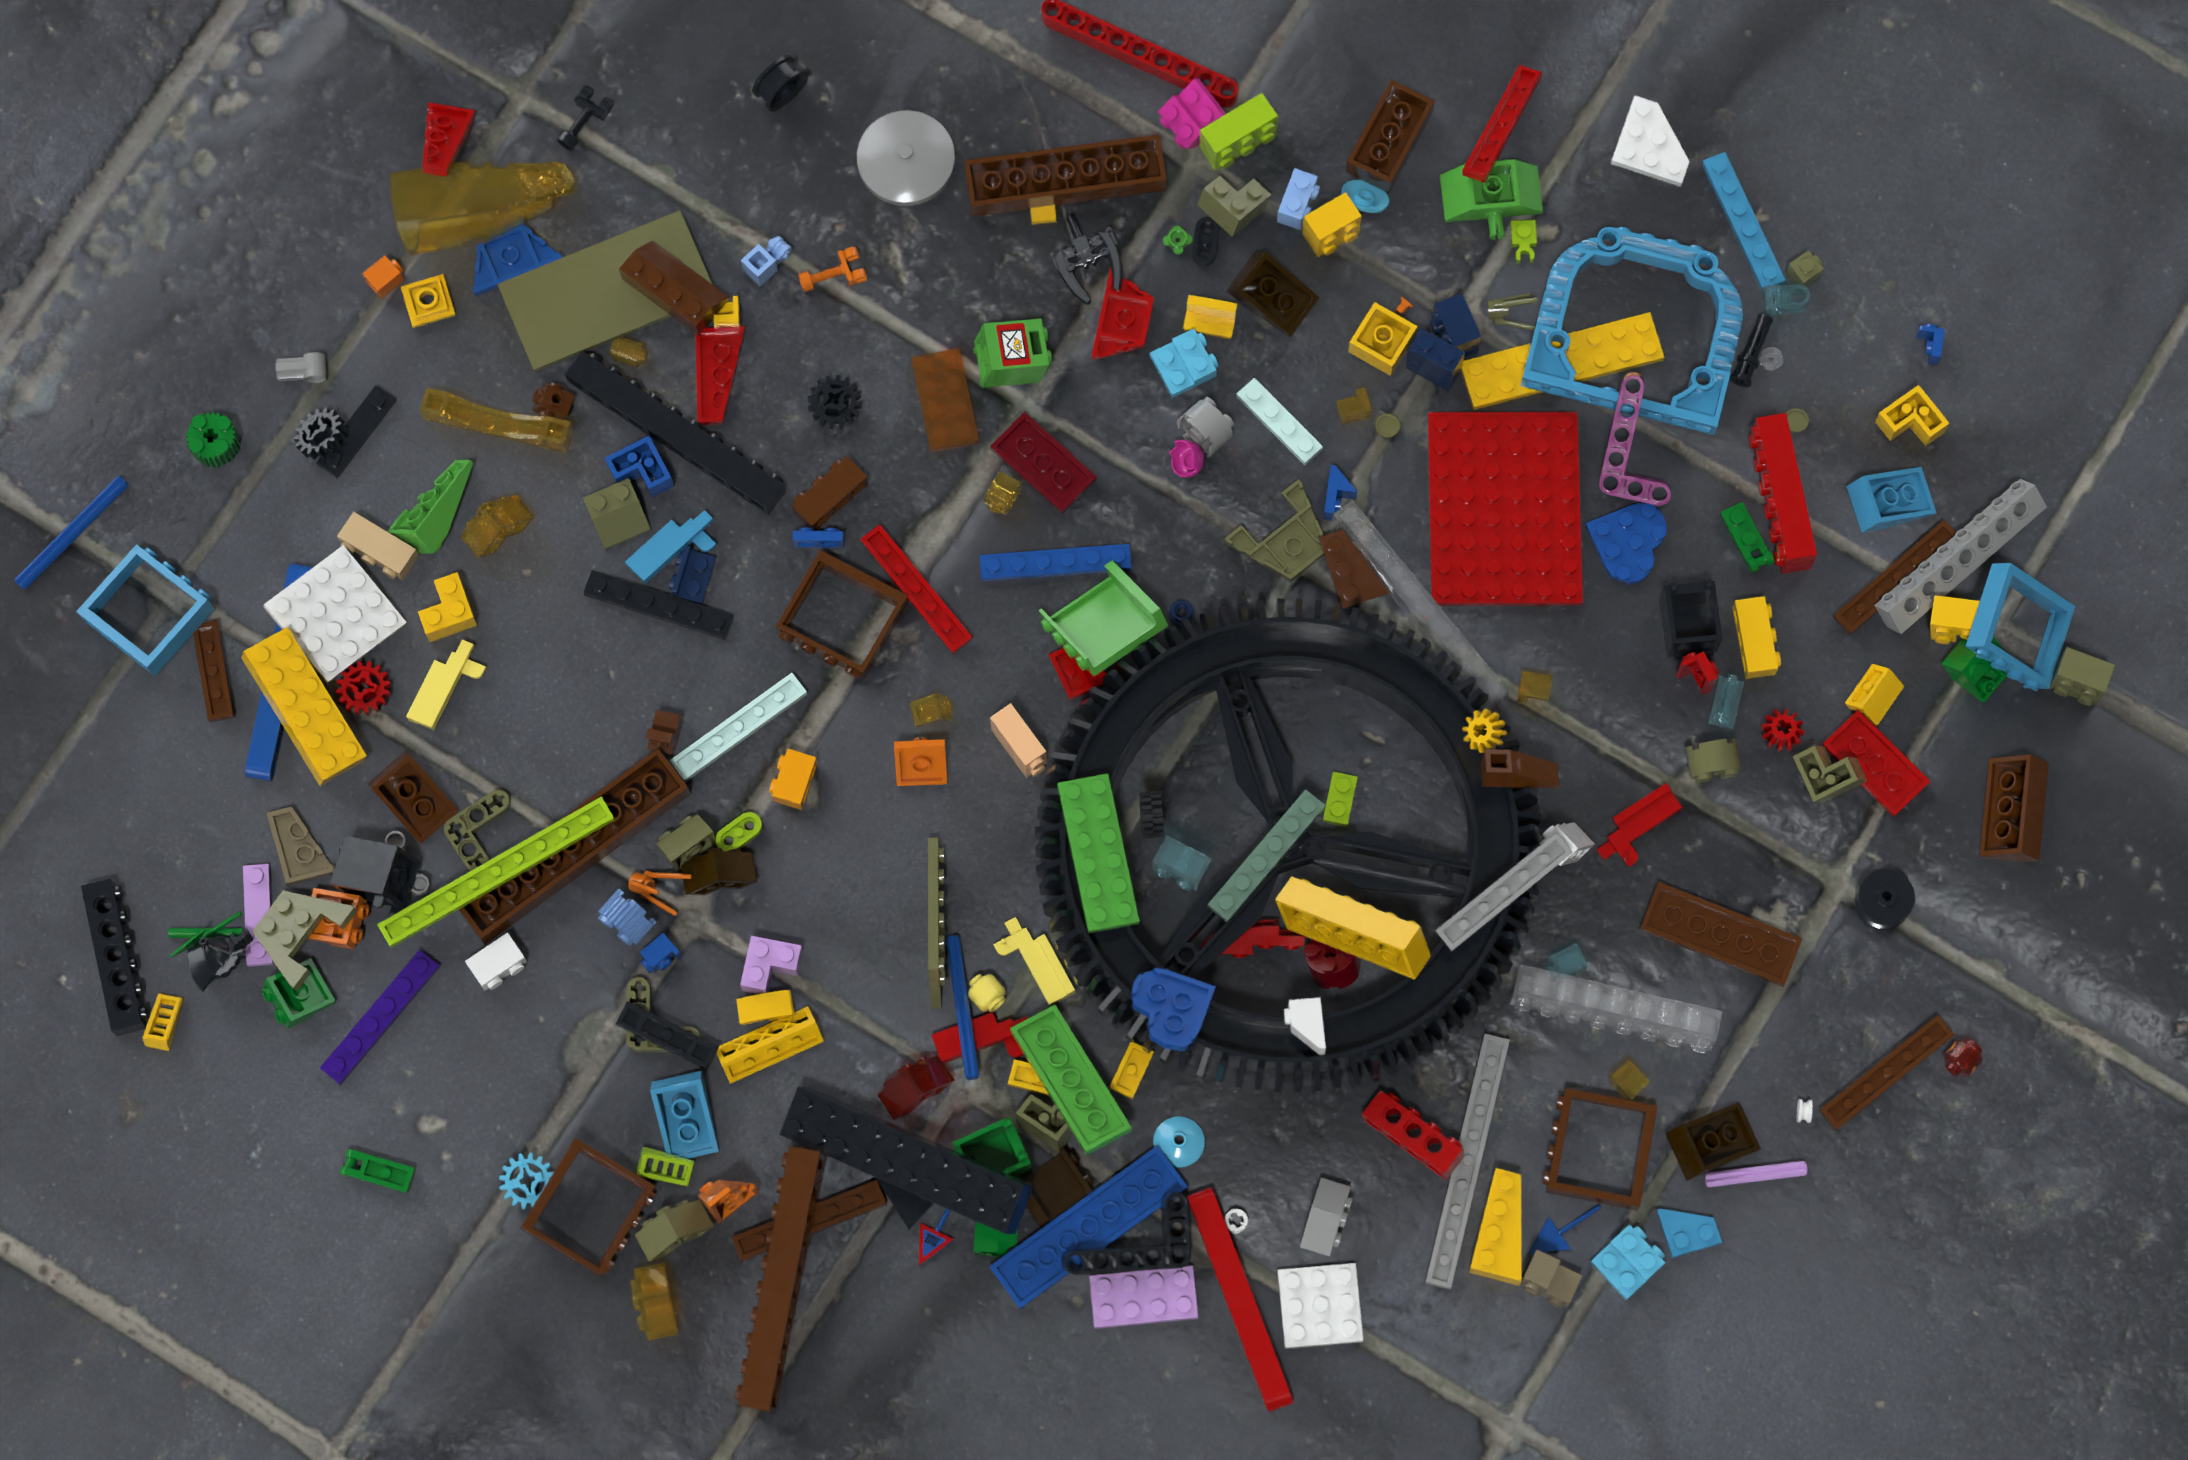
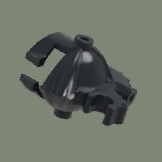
M245 927L242 928L241 935L237 937L233 933L229 937H204L199 940V945L197 944L188 949L191 975L202 992L215 978L219 980L228 977L231 971L237 968L241 962L240 960L247 957L244 948L250 944L253 937Z

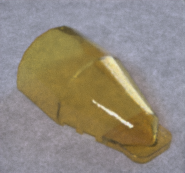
M469 162L453 163L447 177L423 173V168L390 173V193L394 219L399 237L405 250L410 255L488 243L552 209L559 196L569 195L575 190L574 177L568 168L560 162L540 164L508 163V167H492V163H484V167H469Z

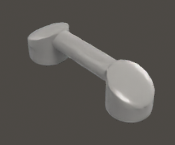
M392 831L387 834L385 844L399 846L405 851L406 839L403 833ZM416 874L411 890L412 894L420 896L429 890V880L425 875Z

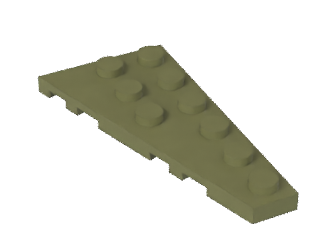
M928 838V974L931 1009H942L941 986H945L944 913H940V906H944V891H940V885L944 884V869H939V863H944V847L939 848L938 838Z

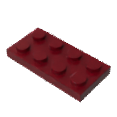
M1025 412L990 446V449L1061 514L1097 480V476Z

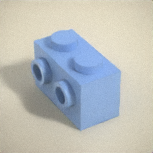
M1294 168L1278 210V223L1298 230L1301 229L1304 216L1312 211V208L1309 207L1312 199L1316 200L1320 190V186L1317 185L1318 176Z

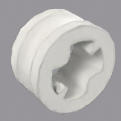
M1798 1099L1797 1122L1805 1120L1807 1123H1811L1812 1100L1803 1102L1802 1099Z
M1232 1209L1226 1214L1225 1223L1228 1231L1238 1234L1246 1229L1248 1218L1244 1211ZM1236 1215L1237 1218H1243L1244 1223L1240 1222L1241 1227L1236 1228L1234 1224H1229V1220L1232 1221L1231 1216Z

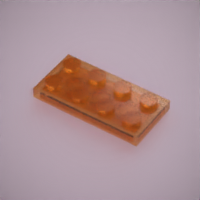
M955 348L911 357L930 453L979 443L960 349Z

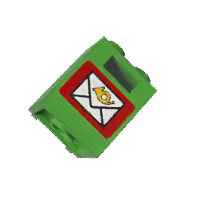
M1042 319L983 323L974 341L975 347L973 349L974 354L977 356L980 387L1040 383L1049 365L1052 363L1051 352L1046 348L1048 339L1047 329L1043 327Z

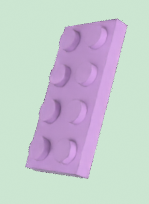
M1193 1266L1089 1276L1094 1329L1198 1319Z

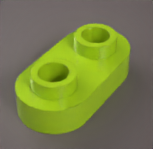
M743 813L717 833V847L722 848V851L741 849L761 833V819L755 813ZM748 823L754 824V828L750 831L745 829ZM732 838L734 842L732 845H726L724 843L725 840Z

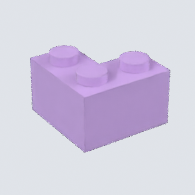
M751 936L740 983L742 991L754 994L768 993L773 972L798 976L803 956L802 946Z

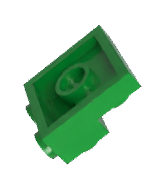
M311 958L299 963L311 973L298 991L290 986L281 972L266 978L263 984L262 995L265 1001L273 1003L276 1009L274 1015L280 1025L284 1023L287 1029L310 1019L311 1015L335 1003L334 997Z

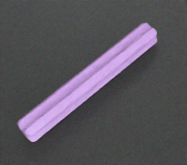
M1805 1161L1708 1172L1705 1174V1183L1707 1187L1805 1176L1808 1170Z

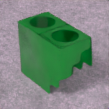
M975 1221L974 1254L986 1257L1005 1256L1008 1253L1009 1247H1017L1018 1229L1016 1234H1003Z

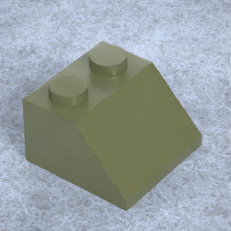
M629 478L583 497L587 511L605 550L651 531Z
M698 814L694 817L688 816L679 823L680 827L673 832L670 830L659 837V842L656 843L658 850L675 873L681 870V865L690 862L691 857L702 855L716 845V838L712 829Z

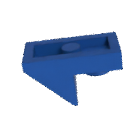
M1336 465L1330 466L1323 519L1333 521L1334 513L1340 512L1341 498L1353 500L1357 498V491Z

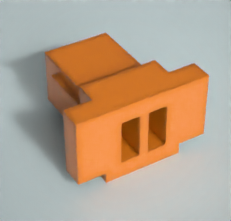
M1401 297V303L1396 308V311L1402 315L1408 308L1413 309V306Z

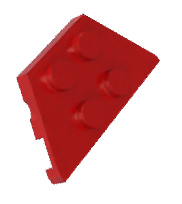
M1111 268L1091 355L1093 360L1145 347L1154 304V297L1145 291H1141L1136 284L1130 280L1127 281L1125 278H1122L1121 290L1115 291Z

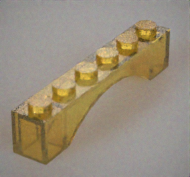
M426 388L419 410L423 420L565 454L568 452L573 435L570 421L549 416H528L499 411L467 401L451 393Z

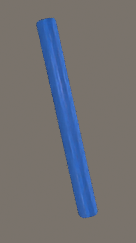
M117 476L15 578L17 585L22 589H26L128 487L127 482L122 477Z
M957 935L946 938L965 1077L967 1080L979 1078V1070L960 938Z

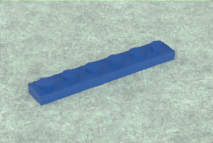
M1130 544L980 555L981 580L985 582L1105 573L1107 571L1104 565L1112 560L1123 571H1131Z

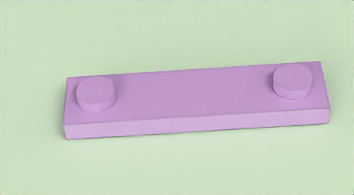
M270 865L243 866L245 928L253 937L250 944L246 946V964L248 967L274 965L273 960L252 932L271 907Z

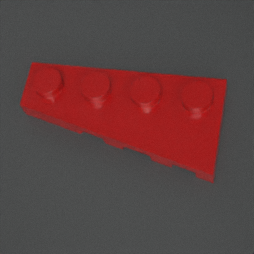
M428 102L423 173L447 177L475 120V110Z

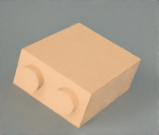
M1010 703L990 717L991 731L1024 776L1027 778L1033 775L1034 777L1043 772L1047 764L1046 750Z

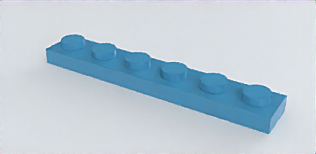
M1723 152L1703 160L1702 166L1761 292L1784 284L1786 280L1726 153Z

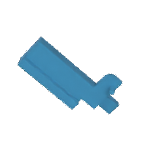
M704 510L694 520L690 518L681 527L673 520H670L625 561L626 566L646 585L677 557L679 552L684 550L685 546H689L692 542L703 552L711 551L717 544L703 530L714 521L713 518Z

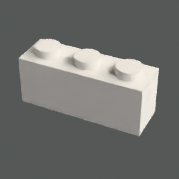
M1575 822L1557 824L1555 827L1552 825L1542 834L1544 839L1539 843L1540 845L1543 844L1555 833L1561 837L1573 853L1559 864L1560 866L1578 862L1595 845Z

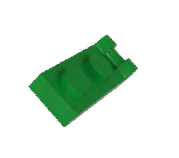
M1743 502L1720 512L1719 515L1751 574L1758 571L1759 567L1763 565L1769 566L1774 563L1771 552L1767 549ZM1758 551L1760 556L1754 559L1751 554Z
M347 1149L345 1154L347 1159L345 1165L341 1166L340 1175L408 1194L416 1171L415 1168ZM356 1161L362 1162L360 1171L354 1169Z

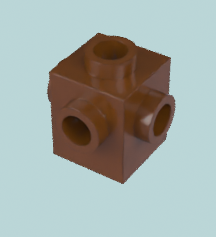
M546 384L536 389L532 398V402H534L532 411L539 413V417L545 420L552 421L554 419L561 421L568 416L574 394L564 391L563 387L559 384Z

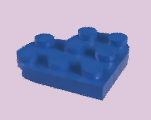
M1648 503L1633 504L1585 524L1604 569L1610 578L1626 583V585L1637 584L1647 578L1654 565L1653 550L1661 545L1666 536L1667 529L1665 517L1655 505Z
M1154 968L1153 971L1138 975L1134 981L1131 995L1132 1006L1134 1010L1149 1018L1148 1030L1151 1041L1156 1042L1165 1049L1185 1051L1189 1045L1194 1043L1199 1035L1215 991V986L1166 969Z

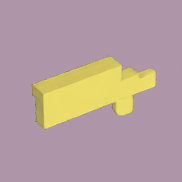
M462 640L456 653L452 651L446 665L434 660L406 716L409 721L434 730L461 675L464 674L474 679H479L483 676L486 666L468 659L474 644Z
M1016 917L1005 922L1004 924L1010 936L993 944L997 953L1001 956H1006L1019 950L1049 1007L1075 994V989L1045 934L1033 940L1027 928H1021Z

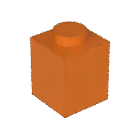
M385 255L362 273L366 283L381 299L404 281L401 275L403 271L396 260L390 261Z

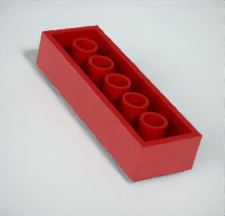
M1782 413L1758 417L1754 426L1751 427L1748 442L1750 449L1755 451L1756 458H1753L1755 472L1760 474L1761 481L1758 482L1760 496L1765 497L1766 505H1763L1765 519H1769L1771 528L1768 529L1770 543H1774L1776 552L1773 554L1775 566L1780 567L1781 574L1810 570L1816 559L1817 551L1787 414Z

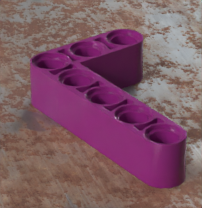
M1630 372L1622 380L1599 486L1608 495L1662 506L1671 498V488L1666 481L1625 472L1644 392L1643 377L1639 373ZM1630 379L1638 380L1641 384L1640 388L1635 391L1629 390L1626 387L1627 381ZM1623 404H1632L1635 408L1634 412L1631 415L1623 414L1620 410ZM1620 427L1626 428L1629 431V436L1626 439H1618L1615 436V431ZM1613 452H1619L1624 458L1623 461L1615 464L1610 461L1609 456ZM1608 476H1613L1617 479L1618 483L1615 487L1609 488L1605 486L1604 479ZM1631 482H1639L1643 487L1642 490L1638 493H1632L1628 489ZM1657 487H1663L1667 494L1664 498L1659 499L1653 495V490Z

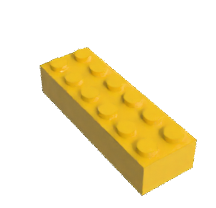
M288 627L243 652L241 657L319 786L364 762L367 755Z
M1291 876L1275 899L1288 930L1414 980L1431 957L1421 927L1416 922L1405 921L1391 912L1379 911L1370 904H1361L1349 896L1338 895L1329 888H1320L1306 879L1299 880Z

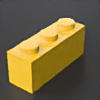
M1765 596L1735 600L1732 609L1745 679L1775 675L1778 667L1781 666L1779 651L1775 652L1774 648L1777 637L1775 628H1771L1769 621L1772 618L1771 605L1766 604Z

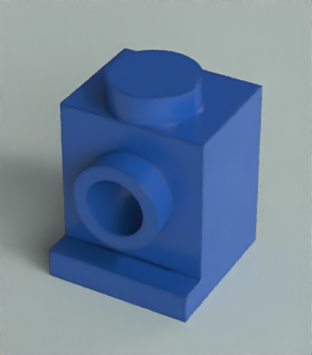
M662 933L640 952L643 958L640 963L650 974L653 971L657 972L659 969L661 971L665 970L672 964V958L675 957L679 960L682 956L667 936Z

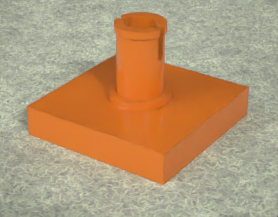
M917 737L913 741H894L897 786L947 784L945 739L927 740L922 737V740H919V737Z

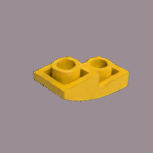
M791 990L768 992L736 999L741 1025L764 1020L773 1021L794 1015Z

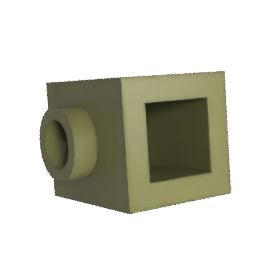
M1808 250L1789 263L1785 274L1801 293L1820 280L1824 270L1823 263L1818 256H1813Z

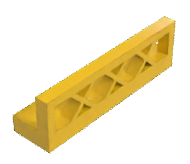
M807 1006L794 1012L793 1016L778 1019L720 1045L716 1054L731 1084L820 1044L824 1040ZM808 1017V1020L799 1024L796 1023L798 1020ZM782 1029L781 1032L777 1034H772L774 1031ZM759 1040L757 1043L749 1045L750 1042ZM736 1050L734 1053L726 1057L723 1056V1054L729 1051Z

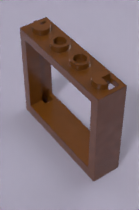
M820 550L779 619L776 630L779 638L790 644L793 641L801 645L800 648L810 655L816 653L822 656V660L833 667L837 664L845 668L844 671L854 678L860 676L865 679L909 603L908 595ZM823 569L895 606L862 666L789 628Z
M1565 1088L1563 1095H1558L1556 1109L1560 1110L1559 1120L1554 1119L1551 1134L1556 1135L1554 1145H1549L1547 1159L1551 1160L1550 1170L1545 1169L1543 1176V1185H1547L1546 1193L1638 1211L1641 1204L1658 1106ZM1572 1099L1644 1113L1630 1196L1557 1182Z
M575 1138L519 1229L600 1277L603 1272L608 1274L614 1265L615 1260L611 1258L616 1250L621 1252L629 1240L625 1235L630 1227L635 1230L643 1217L639 1212L644 1205L649 1207L656 1195L652 1192L655 1186ZM578 1152L643 1190L598 1265L533 1227Z

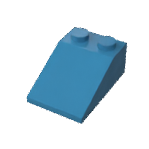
M1922 467L1866 475L1846 486L1861 533L1882 530L1937 514Z
M702 1070L651 1082L650 1092L666 1153L689 1159L719 1152Z

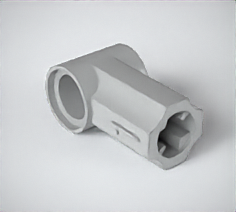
M312 352L304 354L303 357L277 359V380L279 382L304 380L308 383L326 381L325 354Z

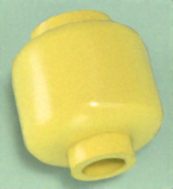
M979 974L969 983L971 987L968 991V997L982 1012H994L1006 1000L1004 997L1006 994L1005 988L991 974L984 976Z

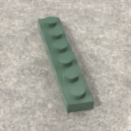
M1305 789L1209 902L1207 907L1228 923L1324 810L1326 805Z

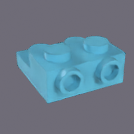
M1194 328L1173 338L1171 343L1150 352V358L1172 398L1216 377V368L1219 367L1218 362L1213 354L1208 355L1204 348L1207 346V342L1201 332L1197 334Z
M1630 1224L1590 1261L1625 1300L1632 1296L1665 1264L1663 1260L1665 1257L1664 1253L1656 1245L1650 1247L1645 1241L1647 1238L1646 1234L1638 1226L1632 1228Z

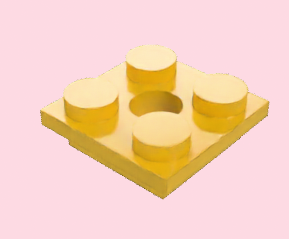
M443 274L401 286L413 328L456 316ZM426 295H432L434 300L431 304L425 305L421 303L422 298Z

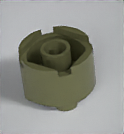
M1732 738L1729 744L1727 739L1699 743V748L1695 750L1692 749V746L1685 748L1691 779H1695L1696 784L1710 782L1713 776L1720 775L1721 779L1733 778L1741 770L1735 738Z

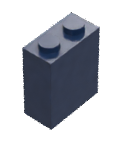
M1421 328L1409 348L1406 369L1449 392L1461 373L1465 352Z

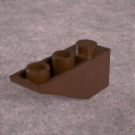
M1485 749L1481 761L1482 787L1559 788L1557 763L1513 750Z

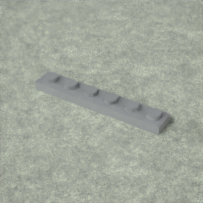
M1555 833L1435 932L1449 949L1453 951L1573 852L1561 837Z

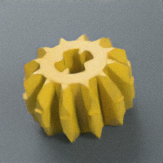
M1484 709L1482 713L1476 710L1473 712L1474 718H1465L1469 726L1462 728L1463 731L1468 732V735L1463 739L1466 742H1471L1469 746L1471 749L1476 750L1478 748L1480 753H1484L1485 749H1496V744H1504L1500 736L1507 734L1506 731L1501 730V727L1506 723L1503 720H1498L1500 716L1498 713L1493 712L1491 714L1489 709ZM1483 727H1487V728L1484 729V730H1487L1486 735H1482V734L1485 733V732H1482Z

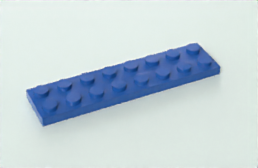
M1156 1146L993 1263L989 1268L1021 1310L1070 1274L1061 1265V1257L1066 1251L1108 1247L1161 1208V1199L1164 1194L1170 1191L1183 1193L1188 1189V1186L1160 1148ZM1074 1255L1068 1260L1070 1269L1079 1267L1080 1258L1078 1255Z

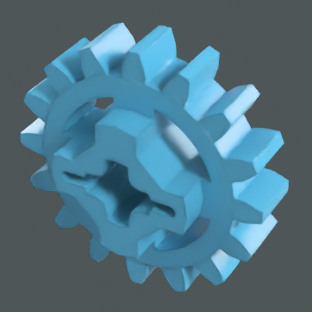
M521 1153L519 1154V1161L516 1162L512 1158L509 1159L510 1168L507 1166L502 1167L506 1175L499 1176V1180L504 1181L505 1184L499 1188L502 1191L507 1190L504 1199L512 1198L513 1207L518 1202L521 1203L522 1210H525L526 1204H530L533 1207L541 1194L540 1192L536 1196L535 1188L542 1182H545V1187L554 1173L547 1172L550 1163L541 1164L542 1156L538 1157L537 1160H533V1154L529 1153L528 1159H524ZM528 1164L536 1166L541 1172H533L529 1169ZM519 1167L520 1173L517 1178L510 1180L512 1172ZM523 1170H525L526 1175H528L529 1179H534V1181L531 1182V1193L529 1192L525 1184H520V1182L523 1181ZM512 1190L522 1191L525 1193L526 1198L517 1196Z

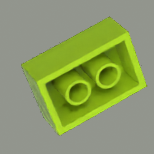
M1260 93L1200 129L1199 149L1215 171L1220 168H1228L1234 163L1236 158L1241 155L1245 157L1251 154L1256 146L1261 143L1267 144L1275 138L1278 115L1263 93Z

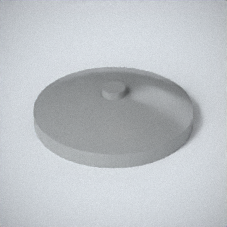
M897 111L877 119L864 132L857 149V165L863 183L876 197L890 204L912 206L929 201L946 187L954 171L955 151L950 135L937 120L916 111Z

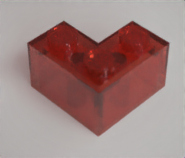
M938 1055L929 1059L924 1056L913 1065L907 1063L897 1071L899 1075L887 1080L883 1084L885 1088L877 1096L893 1120L910 1114L924 1100L943 1092L955 1079Z

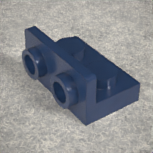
M685 546L684 552H679L676 566L679 567L677 575H672L669 589L672 590L673 596L703 605L717 560L716 556L692 551L690 546Z

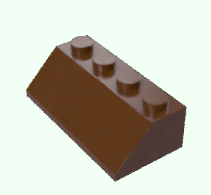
M653 240L634 250L619 268L621 278L698 336L712 321L714 315H717L730 299L726 294Z
M2031 754L1989 759L1980 857L2012 862L2039 861L2048 762Z

